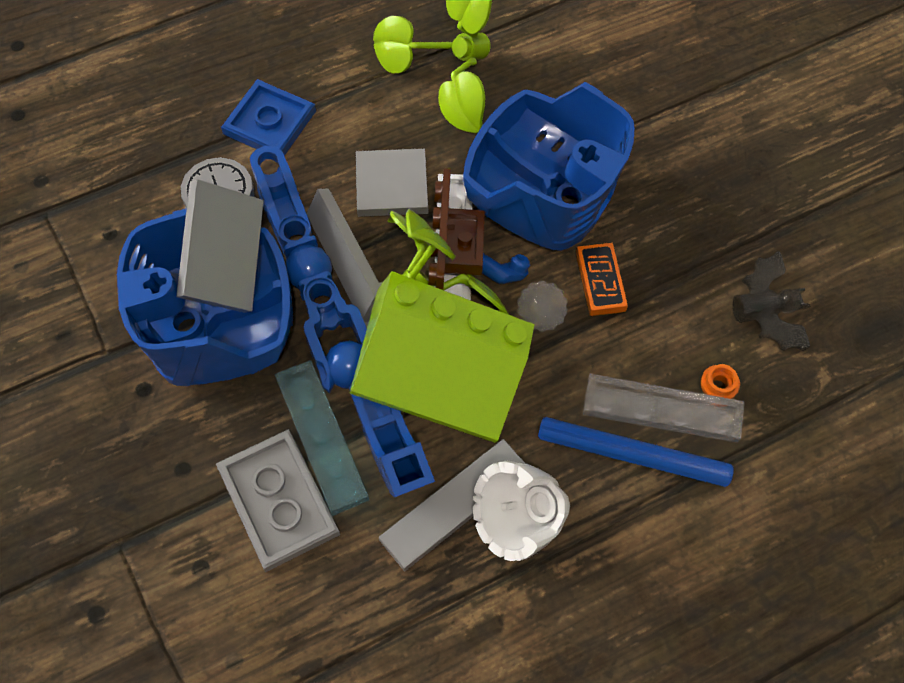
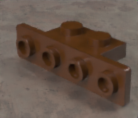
M444 168L443 181L435 182L434 203H441V207H434L432 229L440 230L439 235L445 240L456 256L452 260L437 248L430 256L438 257L437 263H430L428 285L436 286V288L441 290L444 289V273L482 275L485 211L449 208L451 168Z

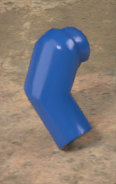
M483 253L482 274L498 284L521 281L529 273L530 261L524 255L517 254L511 258L510 262L500 264Z

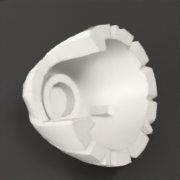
M502 461L488 466L483 471L484 474L479 476L474 489L476 496L473 497V500L476 502L473 506L474 520L478 521L475 526L482 541L489 543L488 549L495 555L504 557L505 560L521 561L530 558L546 547L560 533L569 515L570 502L568 496L551 475L529 464Z

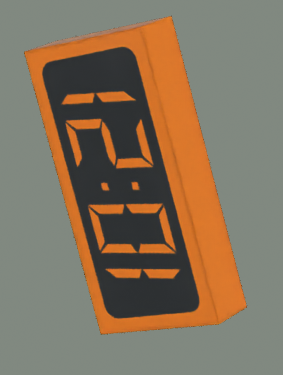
M613 242L577 247L576 256L589 315L596 316L626 312L628 304Z

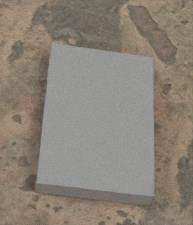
M199 179L190 181L176 297L243 313L252 311L264 200Z
M289 429L216 463L265 572L340 535Z

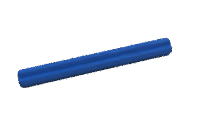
M548 417L543 418L541 421L538 437L544 441L724 487L728 486L732 481L733 466L729 463Z

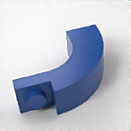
M350 394L361 421L365 438L390 494L395 498L435 482L421 443H415L401 411Z

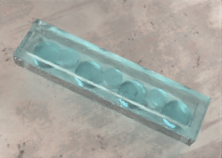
M311 360L274 374L331 516L368 502V493Z

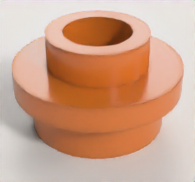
M725 364L713 365L707 368L700 381L704 394L717 402H726L733 399L740 388V380L736 371ZM713 381H721L725 385V389L717 387Z

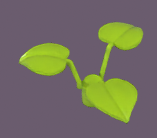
M446 0L449 16L454 20H458L457 28L464 32L459 34L453 42H412L413 26L410 21L401 16H390L383 19L374 31L373 41L377 58L388 72H405L413 60L412 48L452 49L453 54L458 59L466 61L451 73L452 81L444 82L440 86L439 106L446 120L453 126L466 132L478 133L483 125L485 91L479 77L465 70L470 66L476 65V60L486 58L490 52V40L486 34L480 31L486 26L489 19L492 0Z
M409 209L406 212L405 218L391 210L388 222L397 224L409 238L415 240L417 247L416 255L402 275L428 284L429 279L420 270L436 248L452 260L456 256L445 240L432 230L428 223L414 211ZM460 274L444 282L443 290L458 283L465 284L493 303L500 312L508 314L498 296L476 277L469 274Z

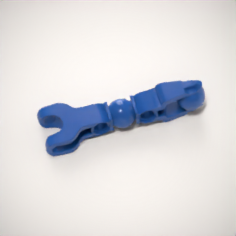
M277 146L260 147L250 156L252 171L257 182L259 199L264 200V212L273 228L282 252L285 254V265L289 281L295 288L299 289L302 300H305L309 319L305 321L303 328L307 345L320 374L322 387L329 394L334 385L348 389L352 385L367 330L358 307L353 304L346 305L337 286L332 281L331 272L333 268L331 259L322 248L318 247L316 237L312 236L309 219L283 152ZM266 159H272L278 163L279 167L277 172L267 175L263 173L260 167L261 163ZM293 235H303L299 240L289 239ZM318 296H328L330 298L329 301L322 304L313 302ZM339 324L342 328H352L358 343L354 341L339 342L330 348L325 357L318 339L323 335V330H335Z

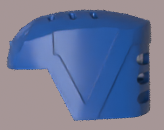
M587 82L578 85L556 99L539 92L522 90L503 102L489 116L475 136L469 148L463 172V183L467 197L479 210L485 211L486 217H489L518 236L551 250L561 251L568 249L583 240L593 229L609 204L617 181L632 150L635 130L634 121L623 107L603 95V92ZM541 134H544L545 137L543 138V140L541 142H538L536 139ZM558 142H563L556 152L552 151ZM573 196L577 199L578 203H565L561 197Z
M187 208L145 222L131 231L122 248L117 268L119 311L123 324L133 341L150 358L158 372L170 384L190 386L230 380L254 374L278 361L286 345L291 326H293V306L285 261L276 240L268 229L261 227L253 307L251 312L246 313L176 297ZM136 245H138L137 248H136V250H135V252H134V254H133L132 260H131V262H130L132 253H133V251H134ZM184 320H195L191 329L183 332L178 331L180 323Z

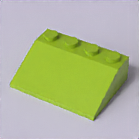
M391 271L377 290L349 393L496 443L500 437L528 360L535 324Z

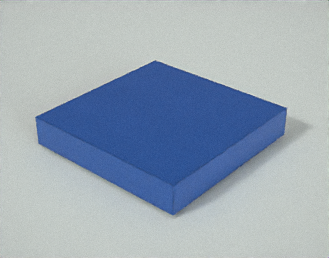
M257 79L221 126L223 135L255 149L263 146H277L285 156L315 114L316 108L312 102Z

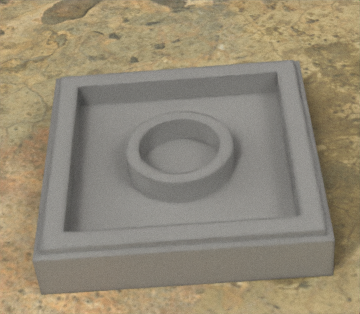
M425 149L356 151L358 217L390 215L391 210L400 215H406L409 209L416 214H428Z

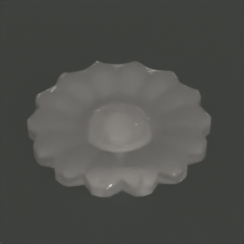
M544 280L538 283L533 282L529 284L528 288H524L521 291V297L517 300L519 305L517 313L522 316V320L535 324L534 330L538 329L540 332H545L547 329L554 330L558 324L563 323V316L568 313L566 308L568 300L563 296L564 291L561 288H557L555 283L547 284Z

